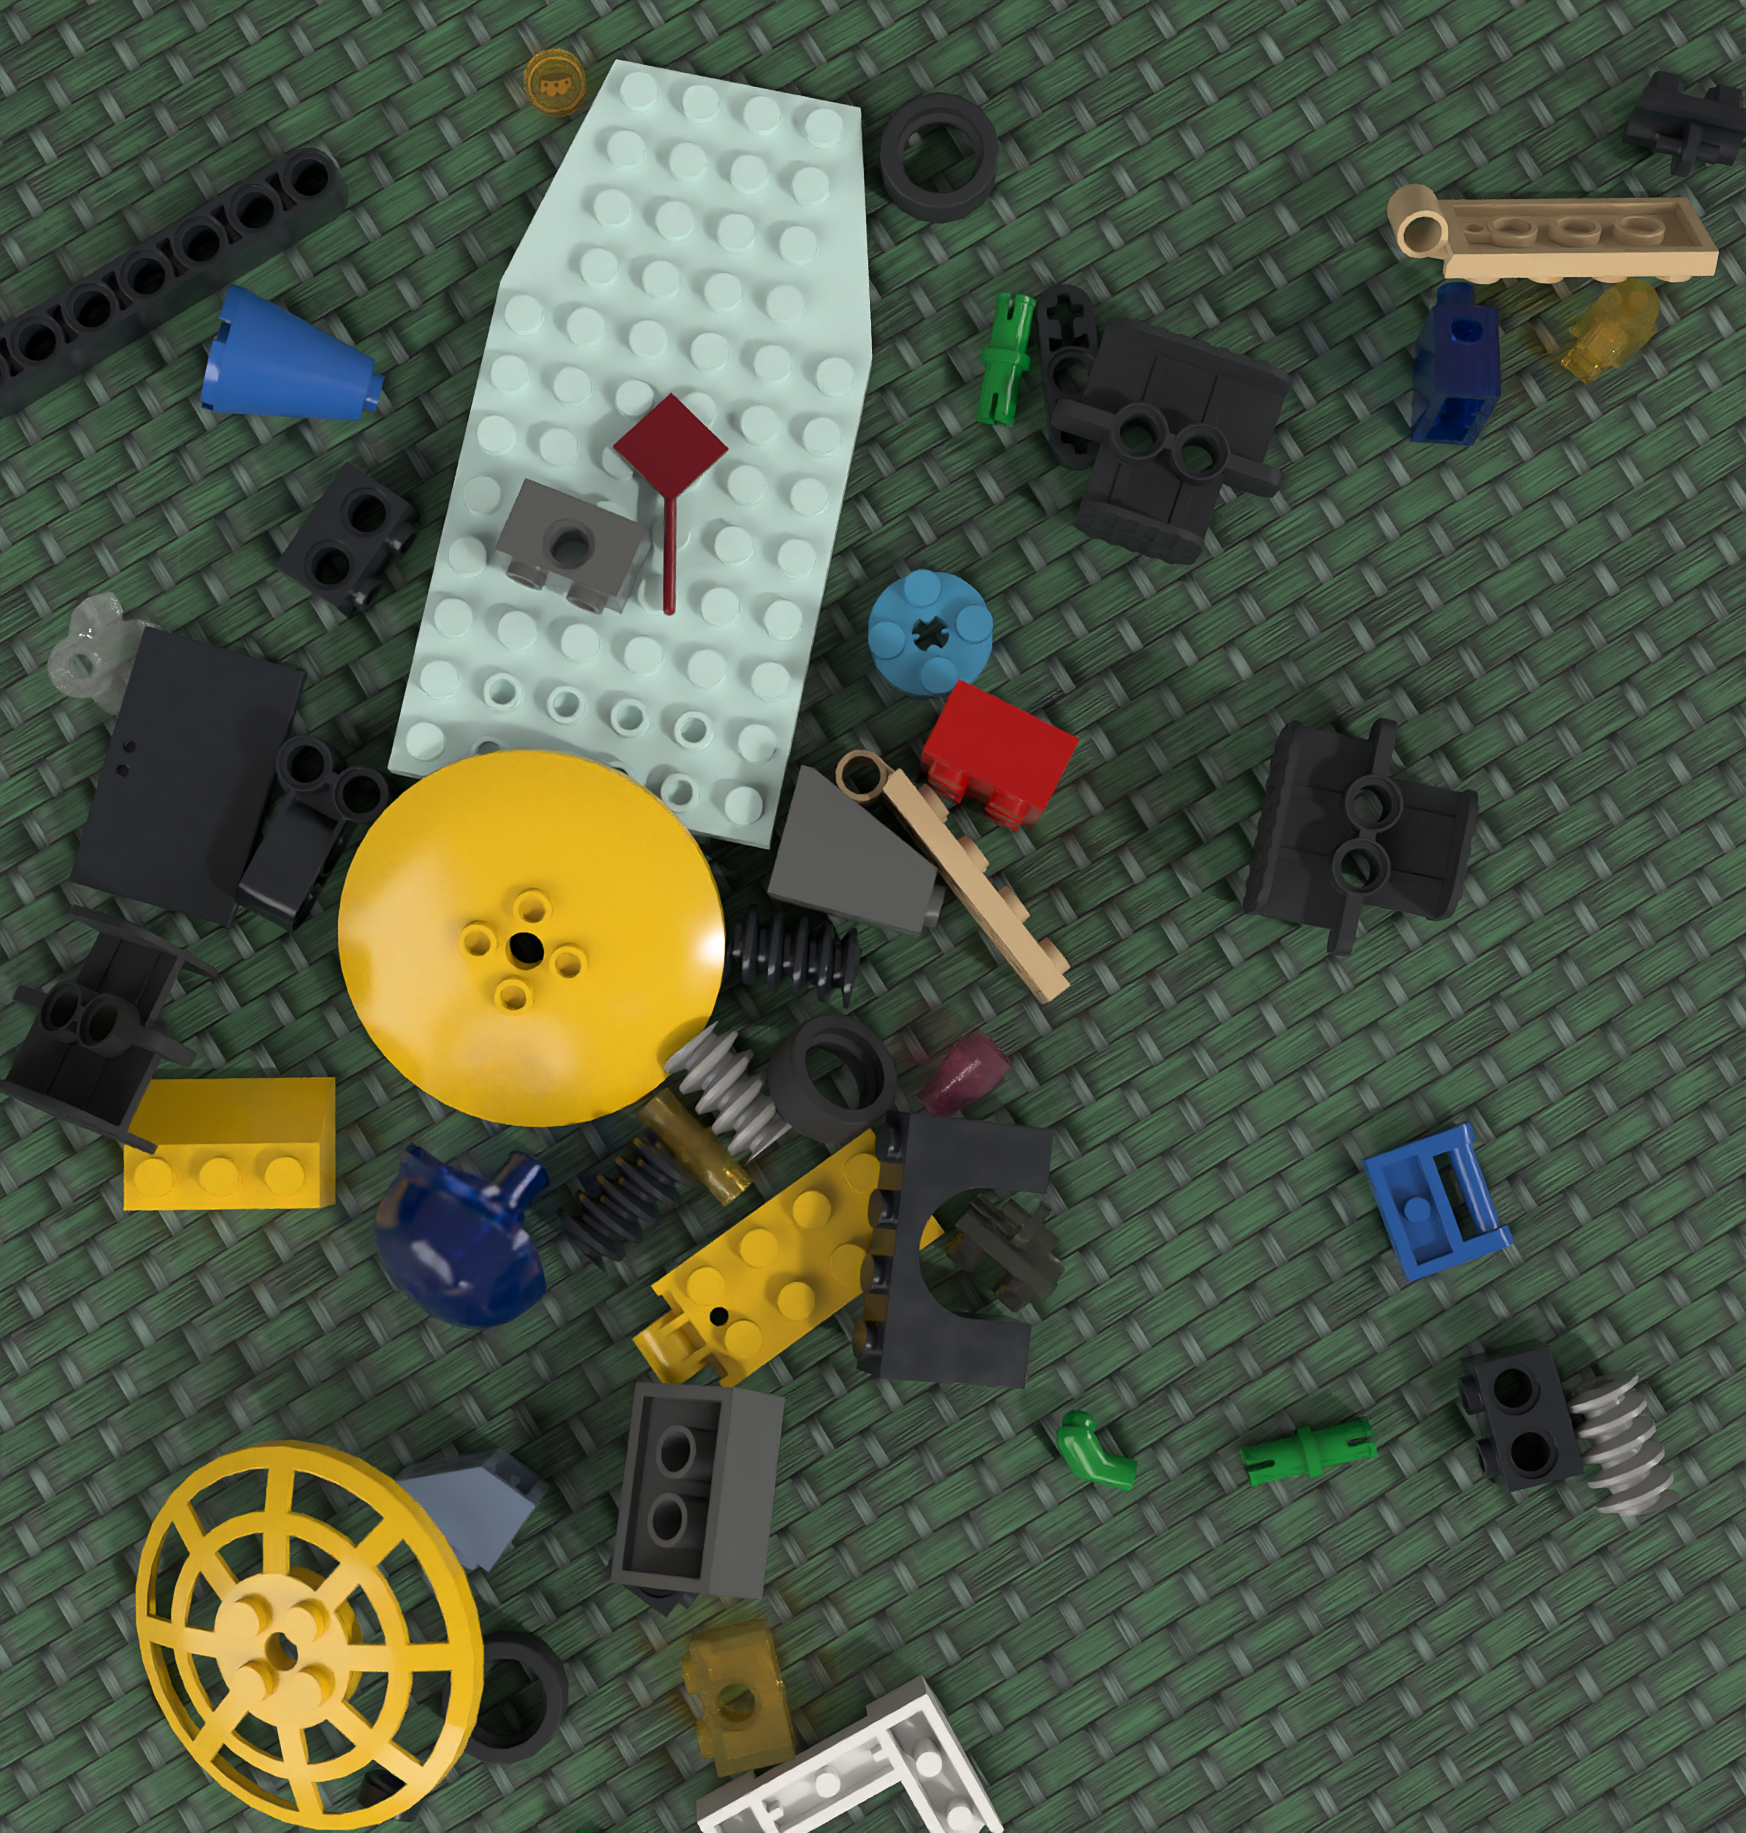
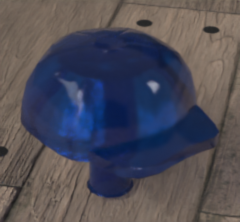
M411 1142L401 1154L399 1174L387 1189L378 1207L374 1229V1239L380 1259L397 1288L433 1318L461 1328L477 1330L492 1328L511 1322L529 1310L546 1294L547 1285L538 1251L532 1239L521 1226L525 1223L523 1210L543 1187L547 1188L550 1185V1179L544 1165L529 1153L512 1150L506 1162L489 1180H485L443 1163L419 1145Z

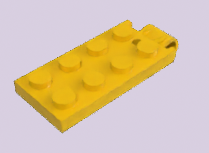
M871 1128L867 1129L651 1285L658 1296L662 1295L672 1310L632 1338V1341L663 1384H682L710 1363L721 1378L718 1381L721 1386L734 1387L863 1293L860 1285V1270L864 1257L870 1254L873 1231L868 1221V1203L872 1191L878 1188L881 1163L876 1158V1135ZM931 1215L923 1231L919 1251L945 1233L933 1215ZM716 1307H722L728 1313L727 1321L721 1326H716L710 1321V1313Z

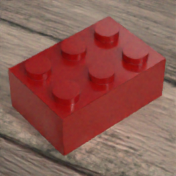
M958 679L922 751L919 774L927 777V784L936 795L948 801L960 804L963 796L985 806L986 808L982 816L1006 830L1016 833L1020 825L1032 830L1043 813L1080 739Z

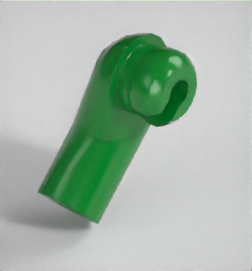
M1082 1410L1067 1412L1062 1417V1427L1056 1432V1444L1072 1473L1083 1480L1130 1492L1136 1475L1137 1460L1104 1452L1093 1433L1097 1424L1094 1417Z

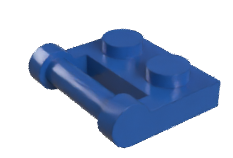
M1470 1121L1448 1126L1427 1136L1361 1159L1404 1280L1406 1281L1417 1280L1503 1249L1514 1243L1508 1224H1501L1471 1145V1142L1475 1141L1476 1137ZM1444 1152L1448 1153L1476 1229V1233L1463 1239L1433 1160V1156Z

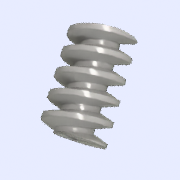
M715 1022L669 1058L664 1064L663 1069L667 1075L687 1069L688 1073L679 1086V1090L683 1095L701 1089L704 1091L695 1107L696 1112L701 1115L718 1109L720 1114L711 1127L712 1132L717 1135L734 1129L737 1133L729 1144L727 1151L733 1155L750 1149L752 1155L747 1161L748 1163L792 1126L778 1113V1108L772 1100L771 1093L763 1094L761 1091L768 1080V1069L747 1074L745 1070L755 1053L752 1049L731 1054L729 1050L739 1033L736 1029L715 1034L713 1031L717 1024Z
M1633 1370L1607 1373L1585 1381L1576 1387V1396L1566 1403L1569 1414H1583L1585 1421L1573 1428L1575 1439H1592L1594 1444L1580 1454L1582 1463L1601 1464L1602 1471L1588 1479L1587 1484L1589 1488H1609L1611 1492L1610 1496L1596 1505L1598 1513H1618L1620 1516L1641 1515L1666 1508L1680 1501L1681 1495L1675 1490L1667 1489L1674 1479L1672 1470L1667 1466L1657 1465L1665 1455L1663 1445L1658 1441L1647 1440L1656 1432L1654 1420L1648 1416L1638 1415L1647 1407L1646 1396L1641 1392L1628 1391L1638 1382V1374Z

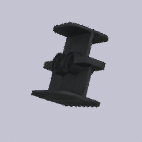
M1121 316L1112 318L1107 323L1081 403L1070 399H1058L1051 420V425L1059 430L1101 443L1074 521V526L1087 534L1088 537L1106 541L1107 544L1124 547L1125 550L1134 553L1136 551L1145 554L1146 557L1164 560L1165 563L1172 565H1192L1203 550L1204 538L1222 484L1265 498H1273L1279 491L1284 473L1275 467L1263 464L1285 396L1290 390L1292 378L1288 375V372L1271 366L1268 362L1257 361L1241 353L1235 354L1229 352V349L1217 348L1209 345L1210 343L1201 340L1196 341L1190 339L1189 336L1180 333L1178 335L1169 332L1168 329L1157 328L1141 320L1135 321L1128 319L1129 317ZM1128 426L1141 427L1151 436L1152 447L1140 452L1130 450L1121 441L1120 431ZM1188 446H1199L1205 449L1212 458V468L1204 472H1196L1189 469L1182 460L1181 450Z
M1385 718L1376 720L1372 725L1368 740L1302 726V721L1292 720L1290 723H1286L1276 739L1274 755L1270 762L1269 769L1271 770L1265 786L1266 794L1262 801V814L1258 821V834L1253 846L1255 848L1254 854L1250 860V873L1245 885L1246 893L1242 904L1244 914L1251 916L1257 914L1329 929L1327 953L1339 956H1348L1352 952L1362 904L1419 915L1435 922L1451 918L1459 900L1462 898L1463 882L1467 875L1468 868L1466 867L1468 858L1471 855L1472 837L1475 835L1476 817L1479 814L1477 791L1467 789L1459 792L1388 777L1398 726L1395 720ZM1359 790H1370L1380 798L1383 811L1377 823L1365 822L1356 814L1353 802ZM1347 852L1359 853L1369 863L1370 876L1362 887L1351 885L1344 879L1341 873V861Z
M73 904L68 914L100 933L76 981H61L52 987L47 994L18 985L12 1000L38 1012L6 1079L0 1078V1092L71 1124L154 1155L158 1147L157 1145L126 1130L161 1058L191 1068L198 1054L196 1051L169 1038L168 1027L165 1021L159 1018L158 1015L181 969L215 979L218 969L188 953V950L175 946L128 920L119 919L113 915H106L102 912Z

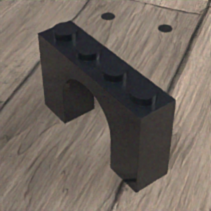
M887 1110L885 1123L879 1127L875 1142L876 1158L881 1163L878 1188L872 1191L868 1203V1221L873 1231L870 1254L864 1257L860 1270V1285L865 1293L862 1320L856 1323L852 1338L853 1354L857 1359L856 1369L883 1379L1025 1389L1032 1324L1004 1315L948 1311L932 1297L923 1281L919 1265V1247L923 1231L931 1215L944 1201L959 1192L973 1188H992L1047 1194L1054 1129Z

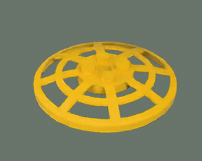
M298 1440L264 1441L232 1450L193 1472L169 1496L153 1521L141 1553L136 1582V1627L142 1661L155 1698L172 1730L195 1761L223 1788L252 1808L283 1822L316 1830H352L382 1823L411 1808L443 1781L462 1755L477 1720L483 1690L484 1647L477 1607L465 1573L446 1537L423 1507L392 1478L362 1459L327 1445ZM269 1468L265 1510H255L237 1515L215 1527L207 1534L190 1500L199 1491L223 1477L250 1469ZM295 1471L311 1473L342 1486L371 1505L384 1519L357 1546L349 1537L329 1524L306 1514L291 1511ZM173 1521L190 1555L182 1567L175 1586L170 1620L156 1615V1578L161 1550ZM253 1533H263V1569L240 1582L218 1551L236 1538ZM290 1535L315 1544L332 1555L341 1564L327 1579L307 1568L290 1565ZM403 1539L417 1556L434 1588L446 1623L448 1641L410 1643L408 1628L399 1602L386 1578L377 1568V1565ZM201 1572L222 1601L216 1615L214 1629L189 1625L192 1593ZM359 1584L366 1592L377 1613L386 1643H364L357 1617L346 1600ZM280 1632L284 1633L287 1639L297 1646V1661L289 1658L282 1650L279 1641ZM161 1645L174 1649L176 1664L184 1687L197 1712L206 1722L201 1731L189 1717L172 1686ZM192 1653L214 1657L217 1660L221 1675L230 1689V1692L217 1708L210 1701L200 1682L192 1659ZM451 1670V1694L445 1724L432 1754L424 1764L391 1739L398 1731L408 1707L412 1687V1672ZM363 1671L388 1672L385 1702L375 1725L371 1724L348 1703L360 1684ZM248 1712L268 1724L277 1726L283 1758L259 1749L234 1730ZM327 1719L356 1745L353 1750L337 1758L321 1762H310L304 1728L314 1726ZM225 1744L232 1752L254 1767L274 1776L289 1779L297 1805L265 1791L237 1772L218 1753L221 1747ZM372 1760H375L407 1783L393 1796L367 1809L354 1812H326L316 1782L345 1777L363 1768Z

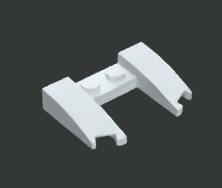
M922 1674L866 1705V1717L759 1777L756 1776L752 1769L696 1800L697 1823L703 1833H808L901 1781L930 1833H979L984 1825L992 1833H1002L1004 1828L969 1759Z

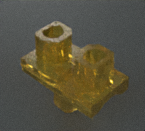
M1631 278L1617 282L1609 290L1606 289L1570 328L1569 332L1577 337L1578 340L1560 361L1562 366L1587 385H1591L1602 371L1605 372L1611 365L1618 370L1658 330L1653 325L1660 309L1657 292L1650 284L1641 279Z

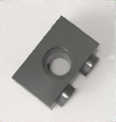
M525 478L495 546V551L502 567L507 568L505 575L525 587L542 590L545 583L568 592L566 600L585 611L602 614L604 608H608L622 614L652 544L646 525ZM568 541H580L589 547L586 556L575 564H563L555 560L558 548Z

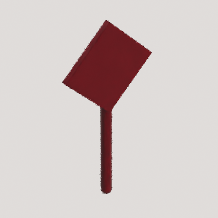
M670 393L613 445V449L664 498L663 612L667 616H672L676 611L677 498L729 451V448L680 400Z

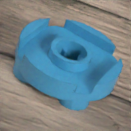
M916 570L907 577L892 583L877 599L868 621V648L877 672L895 690L917 699L943 697L952 693L958 679L972 684L984 670L992 649L993 618L983 598L966 581L945 572ZM933 620L941 622L946 627L941 631V634L949 635L946 645L942 649L933 644L926 651L919 649L914 644V641L919 639V634H912L914 627L920 621L927 625Z

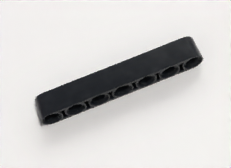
M301 148L291 152L0 328V417H7L19 412L337 219L344 212L348 204L349 191L333 160L325 152L316 148ZM316 176L328 178L325 188L320 193L313 196L302 194V188L310 178ZM263 208L274 209L273 217L267 225L258 229L248 228L249 220L256 211ZM219 241V249L211 259L204 262L195 261V254L203 243ZM165 273V281L157 292L149 295L141 294L142 285L150 275ZM103 305L111 306L107 321L95 328L88 327V319L97 307ZM56 338V347L53 353L46 359L35 361V350L38 344L45 339Z

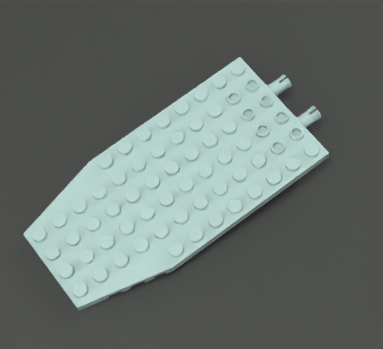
M618 59L615 60L500 281L388 769L391 773L422 779L449 763L471 755L499 749L543 748L574 753L617 769L645 786L675 813L697 843L709 845L710 839L714 838L770 850L872 366L861 108ZM672 393L729 448V451L677 498L676 611L672 616H667L663 612L664 498L613 449V445ZM525 478L647 526L652 545L622 614L608 608H604L602 614H594L567 601L566 596L568 592L545 583L542 590H534L511 580L505 575L507 568L502 567L496 554L495 546ZM568 541L558 548L555 560L563 564H575L586 556L589 547L580 541Z

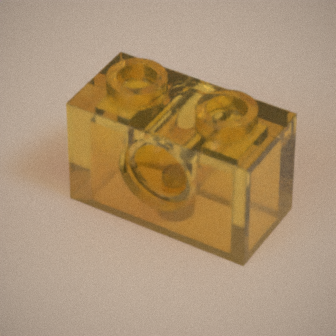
M768 1616L693 1634L689 1645L690 1654L681 1656L682 1672L689 1696L698 1693L700 1695L705 1718L696 1720L699 1747L704 1760L714 1758L718 1778L794 1760L796 1758L797 1739ZM742 1684L752 1691L755 1702L748 1709L735 1711L724 1705L719 1692L727 1685Z

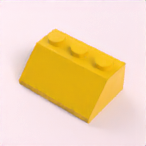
M335 1077L151 1079L130 1122L128 1132L154 1143L158 1147L154 1155L124 1144V1211L322 1208L336 1204Z

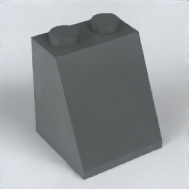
M801 765L767 891L772 901L919 939L922 926L935 929L946 887L934 884L938 869L815 768Z

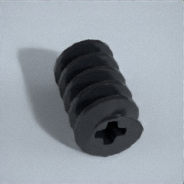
M751 903L742 917L736 921L727 953L723 979L727 980L736 966L740 964L743 984L752 986L762 970H765L768 990L777 992L786 977L790 976L793 996L802 998L811 983L815 982L818 1002L827 1003L835 990L840 988L843 1008L848 1009L862 953V948L859 947L857 928L849 927L838 943L834 941L832 922L825 921L815 937L809 935L807 916L800 915L791 930L788 931L784 929L782 910L775 909L766 924L763 925L759 923L757 904Z
M637 1136L630 1140L638 1157L634 1162L618 1154L612 1157L619 1174L615 1180L598 1171L593 1175L600 1191V1195L597 1198L581 1190L574 1193L582 1211L578 1216L562 1208L556 1211L557 1217L570 1240L603 1272L608 1273L601 1255L620 1262L626 1256L620 1237L639 1244L645 1238L638 1219L657 1226L664 1220L656 1202L657 1200L673 1208H676L682 1202L675 1185L676 1182L692 1190H695L700 1185L699 1180L691 1170L657 1136H655L656 1141L653 1144Z

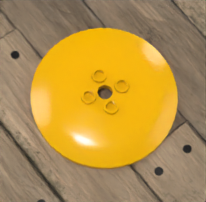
M511 748L475 754L449 763L426 775L409 787L384 810L358 847L347 872L338 916V947L348 994L359 1019L380 1051L407 1079L442 1103L468 1115L513 1126L553 1127L586 1122L614 1113L636 1102L671 1075L665 1073L663 1069L664 1064L682 1047L704 1031L713 1012L722 983L725 964L726 931L723 907L710 866L686 826L661 799L623 772L597 760L552 749ZM520 932L534 934L541 940L544 946L543 959L536 963L519 961L511 952L510 938Z

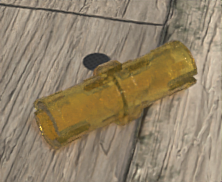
M667 1087L638 1113L637 1116L677 1156L674 1159L683 1167H688L707 1186L724 1208L729 1206L755 1180L715 1140L718 1134L715 1135L712 1132L711 1126L705 1129L681 1105Z

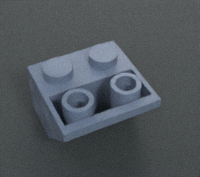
M501 1448L410 1463L393 1478L399 1486L423 1507L446 1537L462 1566L474 1570L479 1565L488 1572L508 1548L552 1485Z

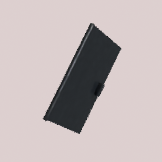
M145 625L68 882L215 922L225 929H232L239 904L235 902V894L243 875L254 857L278 776L275 759L279 748L289 739L308 672L304 669L298 668L295 670Z

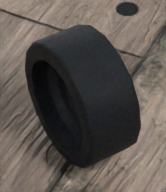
M936 92L913 98L894 113L883 132L880 170L886 192L900 210L919 221L944 224L964 219L984 204L995 185L1000 152L995 127L979 106L960 95ZM933 125L950 126L968 136L974 145L977 160L975 171L966 184L957 190L945 193L925 191L913 184L905 173L902 158L904 146L911 135L920 128Z
M820 1014L803 1022L782 1040L771 1055L767 1075L772 1100L784 1120L800 1134L821 1143H845L862 1134L885 1115L895 1100L897 1086L893 1058L881 1038L863 1022L843 1014ZM809 1048H820L833 1053L848 1066L856 1079L859 1092V1103L856 1109L847 1110L834 1105L816 1090L808 1077L805 1063L806 1051Z
M500 1630L482 1637L484 1664L501 1658L515 1659L528 1665L539 1677L544 1692L543 1708L537 1720L526 1730L512 1735L495 1734L482 1728L476 1721L463 1752L485 1763L511 1765L533 1757L552 1740L568 1706L569 1681L561 1659L545 1641L523 1631ZM451 1670L442 1686L441 1713L444 1722L451 1694Z

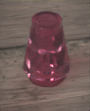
M977 1029L968 1038L961 1035L926 1082L925 1087L917 1093V1096L932 1115L949 1117L951 1114H955L1005 1082L1003 1075L1013 1065L998 1045L982 1030Z

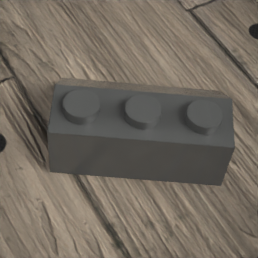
M636 1382L610 1583L762 1600L785 1397L735 1387Z

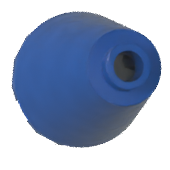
M231 284L219 319L226 320V322L221 323L217 339L213 338L201 394L202 409L213 411L214 413L360 421L363 409L376 412L385 376L373 372L375 359L247 288Z

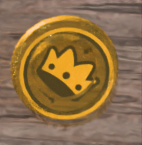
M562 49L544 50L536 54L525 68L523 83L531 105L541 114L555 118L565 117L577 111L584 103L588 92L586 74L581 62L570 52Z

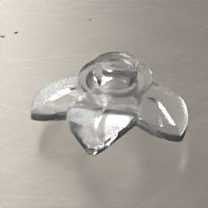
M114 592L94 595L76 607L71 615L68 637L59 641L51 650L47 663L50 680L63 694L73 698L91 697L105 712L118 716L145 625L166 632L170 631L151 621H123L122 609ZM82 654L87 656L92 663V671L84 679L78 678L72 670L74 659Z

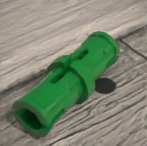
M998 293L996 297L997 306L989 348L982 349L980 363L985 366V373L975 420L983 424L995 426L996 420L1000 421V427H1014L1015 424L1014 415L1022 373L1029 372L1031 361L1030 356L1026 354L1033 309L1036 307L1035 299L1021 294L1016 295V301L1011 300V293Z
M1366 1416L1359 1417L1358 1420L1311 1431L1309 1426L1295 1429V1436L1249 1447L1247 1445L1240 1447L1242 1461L1247 1466L1270 1460L1268 1464L1245 1469L1251 1488L1306 1473L1310 1479L1322 1476L1323 1468L1377 1457L1375 1441L1365 1439L1347 1444L1349 1440L1373 1435Z

